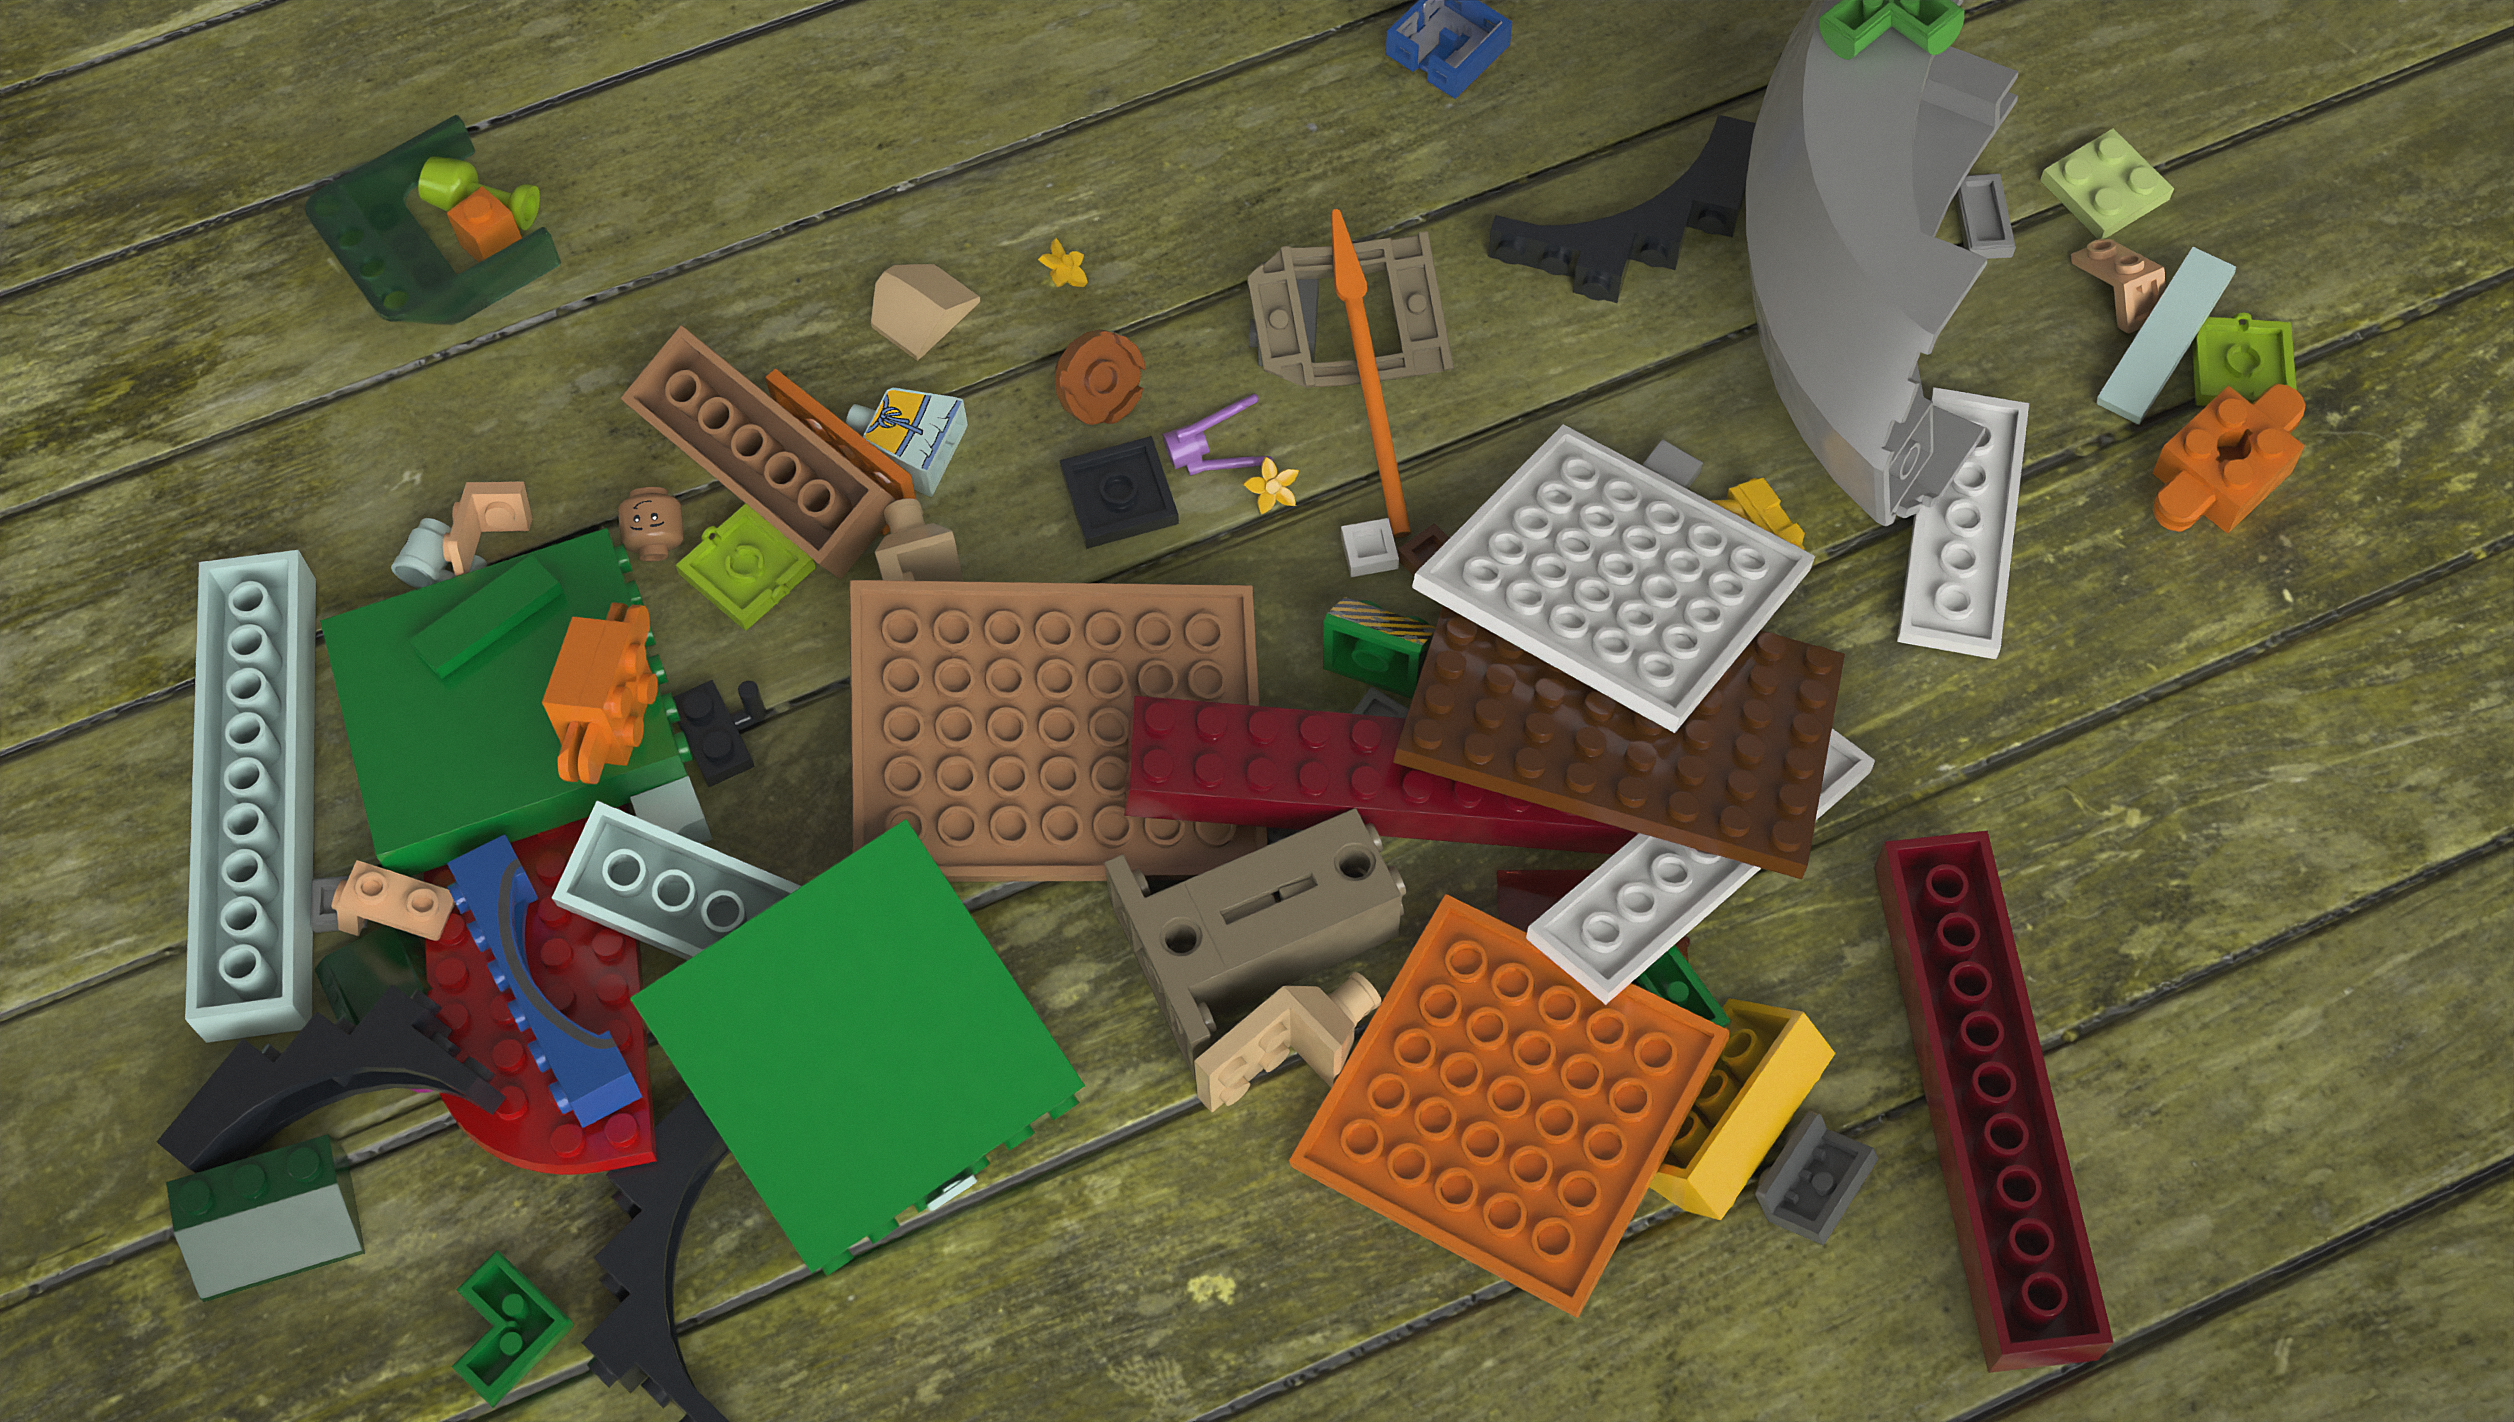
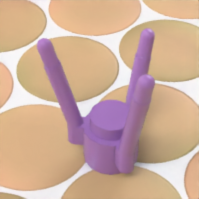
M1252 394L1192 425L1189 424L1163 433L1165 447L1174 469L1186 466L1191 476L1208 470L1261 466L1265 456L1202 460L1201 456L1210 453L1203 431L1257 403L1259 400L1258 395ZM1266 456L1267 458H1269V459L1273 462V459H1272L1271 456Z

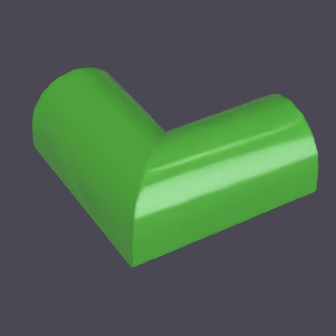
M1840 0L1819 17V28L1829 48L1836 55L1847 60L1856 56L1890 27L1896 29L1928 53L1938 55L1953 44L1958 37L1964 23V9L1951 0Z

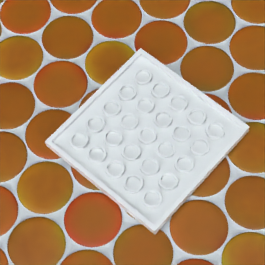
M1563 424L1415 573L1412 588L1675 733L1807 575L1815 556Z

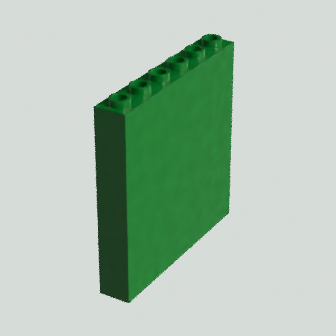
M608 528L320 620L376 857L384 869L411 877L446 865L447 862L504 834L511 843L588 817L596 801L615 808L630 803V797L688 776L684 763L693 760L684 732L675 734L672 723L681 720L671 692L664 695L661 692L660 685L668 683V679L659 654L651 657L648 647L656 645L651 626L644 646L651 672L657 676L658 690L654 703L647 705L643 717V738L638 747H633L628 765L604 764L598 784L583 783L580 779L577 782L563 781L559 775L558 756L562 745L542 704V700L572 617L606 620L612 602L626 604L628 608L632 604L644 606L636 581H626L625 574L632 572L633 569L624 543L614 546ZM532 554L560 582L564 592L441 679L413 650L408 640Z
M907 819L630 997L632 1004L811 1274L822 1268L826 1276L842 1267L854 1258L849 1250L851 1246L866 1236L872 1244H875L900 1227L895 1216L911 1205L915 1207L918 1213L926 1209L928 1202L944 1193L940 1185L956 1174H959L961 1179L971 1174L975 1175L991 1164L985 1156L987 1153L1002 1143L1008 1151L1035 1134L1030 1125L1032 1122L1047 1112L1054 1121L1080 1103L1075 1093L1085 1087V1084Z

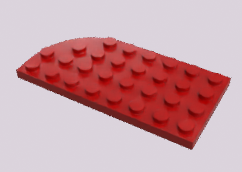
M629 803L615 807L630 814ZM589 816L510 843L538 897L537 900L529 903L526 915L525 946L527 960L535 985L559 1012L580 1027L598 1036L609 1030L639 1088L642 1098L582 1128L573 1110L563 1115L548 1085L558 1081L552 1068L542 1073L527 1045L537 1039L531 1028L523 1032L520 1031L507 1006V1003L516 999L511 987L502 992L499 990L487 966V963L496 959L491 948L480 952L467 927V924L476 920L472 911L469 910L461 914L455 903L440 939L435 941L426 938L427 982L433 988L427 992V997L442 1007L436 1017L453 1030L447 1039L462 1050L455 1059L463 1064L469 1055L496 1075L489 1084L506 1097L493 1115L463 1098L439 1092L445 1106L467 1136L488 1153L520 1168L559 1175L604 1172L657 1161L647 1027L630 1000V997L643 990L640 940L560 908L552 899ZM448 864L424 872V882L448 889V885L456 882Z

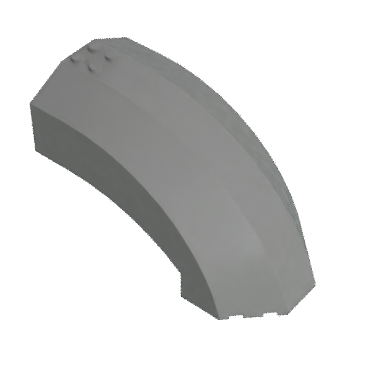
M1813 0L1792 32L1770 78L1753 132L1746 179V236L1752 295L1760 341L1777 392L1802 439L1833 480L1877 523L1888 526L1894 522L1896 515L1907 518L1918 513L1922 505L1929 508L1937 505L1985 433V427L1933 405V401L1924 398L1917 361L1921 352L1927 355L1932 353L1938 335L1987 265L1986 257L1935 236L1950 202L1973 164L2017 103L2018 95L2008 91L2017 80L2018 71L1951 46L1938 55H1932L1893 27H1890L1852 59H1843L1836 55L1825 43L1819 28V17L1840 0ZM1951 0V1H1953V2H1954L1955 4H1957L1958 6H1961V4H1962V2H1963L1964 0Z

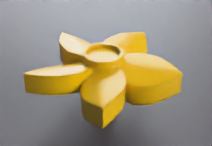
M1055 238L1050 246L1052 254H1043L1038 260L1048 268L1053 269L1050 272V276L1057 287H1061L1066 283L1076 287H1084L1088 281L1085 272L1079 267L1083 261L1084 254L1077 251L1066 254L1061 243Z
M1265 456L1261 464L1262 477L1253 476L1242 483L1251 492L1259 494L1257 505L1261 515L1271 510L1276 500L1286 506H1296L1295 497L1286 486L1295 481L1299 470L1284 469L1277 472L1275 463Z

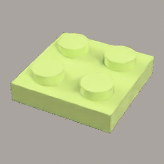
M2114 129L2109 130L2044 169L2040 179L2097 239H2106L2170 200L2174 190Z

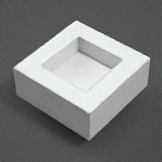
M1389 518L1341 526V539L1351 577L1398 569L1399 557Z

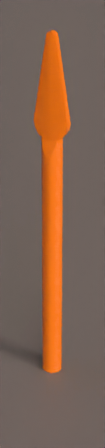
M1334 209L1331 212L1334 289L1337 296L1345 303L1393 538H1402L1411 534V528L1363 297L1367 292V282L1340 210Z

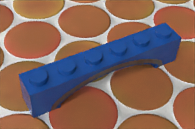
M504 834L447 862L456 879V882L447 887L461 914L469 910L472 911L476 920L467 924V927L480 952L491 948L496 959L487 963V966L499 990L502 992L511 987L516 999L507 1003L521 1032L529 1028L532 1029L537 1039L527 1045L540 1071L543 1073L552 1068L558 1080L548 1085L562 1114L564 1115L573 1110L582 1128L642 1098L639 1088L609 1030L598 1036L580 1027L559 1012L535 985L526 954L525 923L528 905L537 900L538 897L506 835Z

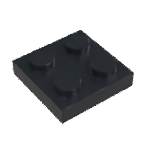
M1152 436L1060 460L1061 472L1086 549L1179 524V514Z

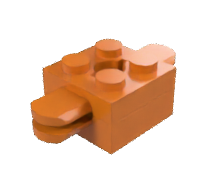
M2275 384L2265 390L2253 403H2250L2230 386H2227L2162 448L2152 473L2165 483L2158 491L2152 509L2155 519L2160 525L2169 530L2181 532L2190 528L2200 517L2205 515L2227 534L2293 472L2305 445L2290 433L2299 425L2304 414L2306 405L2301 394L2288 385Z
M612 602L606 620L572 617L542 700V704L562 745L558 756V771L563 781L577 782L580 779L583 783L598 784L604 764L627 766L633 747H638L642 741L644 733L643 717L647 705L654 703L658 690L657 676L651 672L644 646L650 630V617L646 606L632 604L628 608L626 604Z

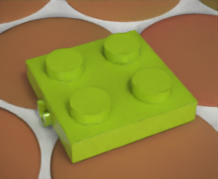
M2245 312L2237 313L2232 318L2207 317L2192 341L2196 405L2207 406L2227 386H2230L2250 403H2253L2265 390L2275 384L2288 385L2297 390L2291 322L2252 320L2251 314ZM2246 319L2245 324H2239V320Z
M746 503L718 528L715 526L708 527L702 534V542L675 565L678 574L745 631L774 605L778 604L784 596L788 595L795 586L816 568L814 559ZM711 533H714L715 537L710 540L708 537Z

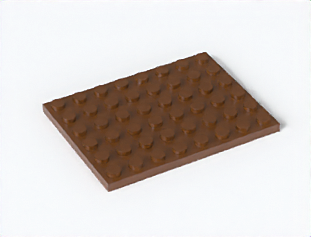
M1443 605L1397 745L1393 763L1803 879L1810 856L1845 654L1760 630L1674 733Z

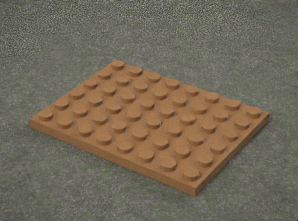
M850 580L853 853L907 819L948 882L1107 881L1104 862L1123 854L1131 871L1140 868L1146 881H1183L1267 846L1266 827L1124 816L1128 730L1134 696L1259 706L1253 588L1251 585Z

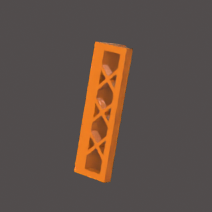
M776 368L765 377L770 396L774 401L882 487L896 500L916 499L912 478L907 471ZM886 524L880 533L883 536L890 531L889 525Z

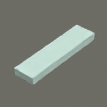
M2192 247L2098 395L2096 404L2140 425L2235 274L2236 266Z

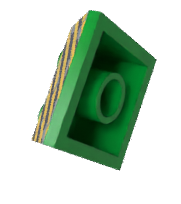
M1344 597L1326 614L1323 621V669L1413 699L1436 627L1429 625L1428 622L1417 616L1408 615L1404 617L1383 610L1381 606L1372 601H1356Z

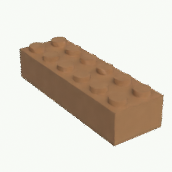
M682 325L620 398L818 564L840 580L886 526L884 510L889 504L897 501Z

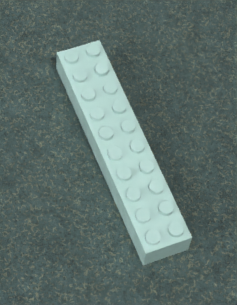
M299 550L199 562L185 1020L206 1043L302 1030L312 1018L313 929L310 926L314 840L316 578Z

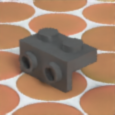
M1809 1110L1801 1123L1795 1125L1790 1130L1786 1138L1785 1147L1773 1166L1765 1169L1760 1176L1756 1197L1768 1222L1824 1246L1875 1166L1878 1157L1873 1147L1827 1129L1821 1114Z

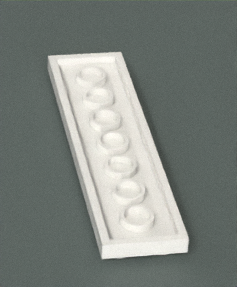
M1833 728L1816 820L1870 774L1875 762L1873 758ZM1639 833L1528 926L1526 939L1606 1005L1761 868Z

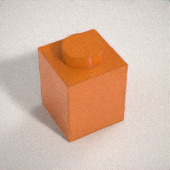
M483 186L446 213L460 246L488 271H491L524 245L512 212Z

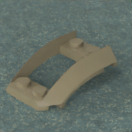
M1428 231L1419 232L1415 236L1392 240L1390 237L1352 243L1363 274L1386 271L1401 353L1375 357L1380 382L1453 370L1454 366ZM1289 245L1280 247V250L1265 264H1261L1247 276L1264 371L1305 388L1361 384L1356 360L1323 363L1311 362L1296 280L1334 278L1332 246L1290 248Z

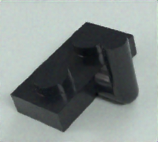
M713 680L673 697L681 720L677 724L681 732L683 731L691 753L708 787H712L755 767L738 732L762 721L766 717V708L759 688L753 681H744L739 685L738 693L743 708L730 714Z

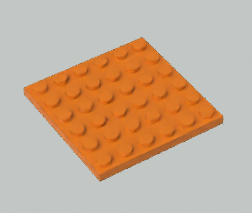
M1445 894L1289 1159L1292 1168L1578 1318L1729 1039V1030L1632 983L1605 1005L1526 939V932Z

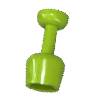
M432 156L424 164L418 184L419 196L423 201L448 212L483 186L512 212L519 229L527 230L532 226L540 205V191L537 186L522 184L516 187L512 193L479 184L477 170L468 161Z

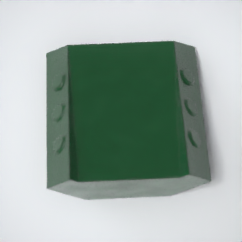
M387 925L325 956L314 969L337 1021L343 1016L356 1027L391 984L409 997L416 989L426 996L427 992L433 989L427 982L426 952L418 935Z

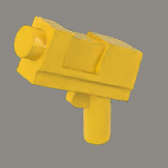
M1764 477L1759 479L1751 478L1749 482L1729 488L1727 500H1709L1803 550L1805 549L1802 545L1805 533L1797 523L1793 524L1780 506L1781 500Z

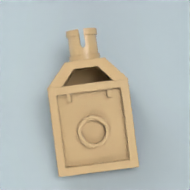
M916 499L897 500L885 508L884 516L891 534L883 538L875 551L882 580L964 582L952 530L935 523L926 525L922 516L921 504Z
M1353 972L1347 981L1327 995L1317 986H1282L1194 1060L1199 1100L1211 1112L1215 1111L1223 1103L1227 1106L1234 1104L1247 1092L1250 1087L1249 1081L1263 1069L1266 1072L1274 1070L1286 1059L1290 1052L1288 1049L1290 1046L1332 1088L1350 1057L1354 1044V1029L1357 1023L1370 1011L1377 1009L1381 1005L1380 995L1373 985L1358 972Z

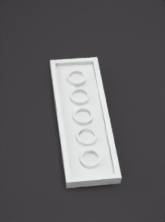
M1933 387L1930 400L1933 401L1934 406L1985 427V433L1938 504L1930 508L1922 505L1920 511L1914 514L1897 642L1997 659L2001 648L2029 403Z

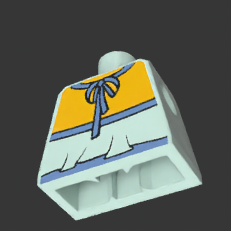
M894 387L886 390L877 410L854 404L846 419V424L911 475L914 490L930 497L933 496L968 426L963 399Z

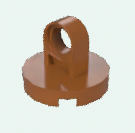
M1102 329L1086 332L1071 342L1057 361L1055 366L1056 395L1063 409L1075 419L1085 424L1117 423L1133 410L1141 398L1143 388L1139 386L1141 379L1140 369L1145 370V361L1138 347L1123 335Z

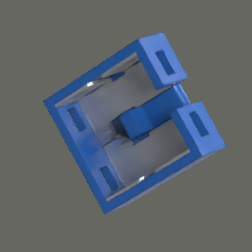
M1419 0L1387 30L1386 55L1412 72L1417 68L1422 69L1428 73L1427 81L1456 99L1510 46L1512 21L1479 0Z

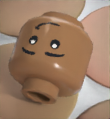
M660 487L638 488L629 492V498L620 503L618 515L621 544L624 543L626 550L638 553L641 561L665 560L669 557L668 551L676 549L683 543L684 533L681 504L675 497L668 495V490Z

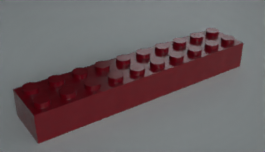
M1134 696L1128 730L1124 816L1306 830L1356 808L1363 823L1371 822L1379 836L1612 855L1639 834L1624 828L1393 763L1406 718Z
M1988 830L1885 841L1875 863L1874 870L1988 1373L2097 1361L2114 1341Z

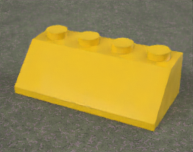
M1731 998L1727 1000L1722 1009L1731 1020L1730 1025L1725 1027V1029L1729 1030V1039L1649 1186L1651 1189L1684 1211L1722 1220L1836 1054L1802 1011Z

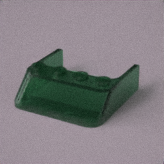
M459 115L446 119L317 190L308 198L305 204V212L311 225L376 314L383 320L402 323L454 325L466 320L561 264L551 234L545 227H541L457 275L406 207V198L410 191L418 186L423 166L430 157L464 160L475 153L465 124Z

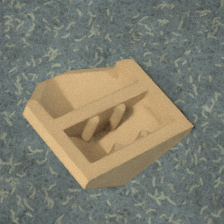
M935 264L893 265L885 270L875 283L871 325L874 330L918 361L981 302L980 296Z

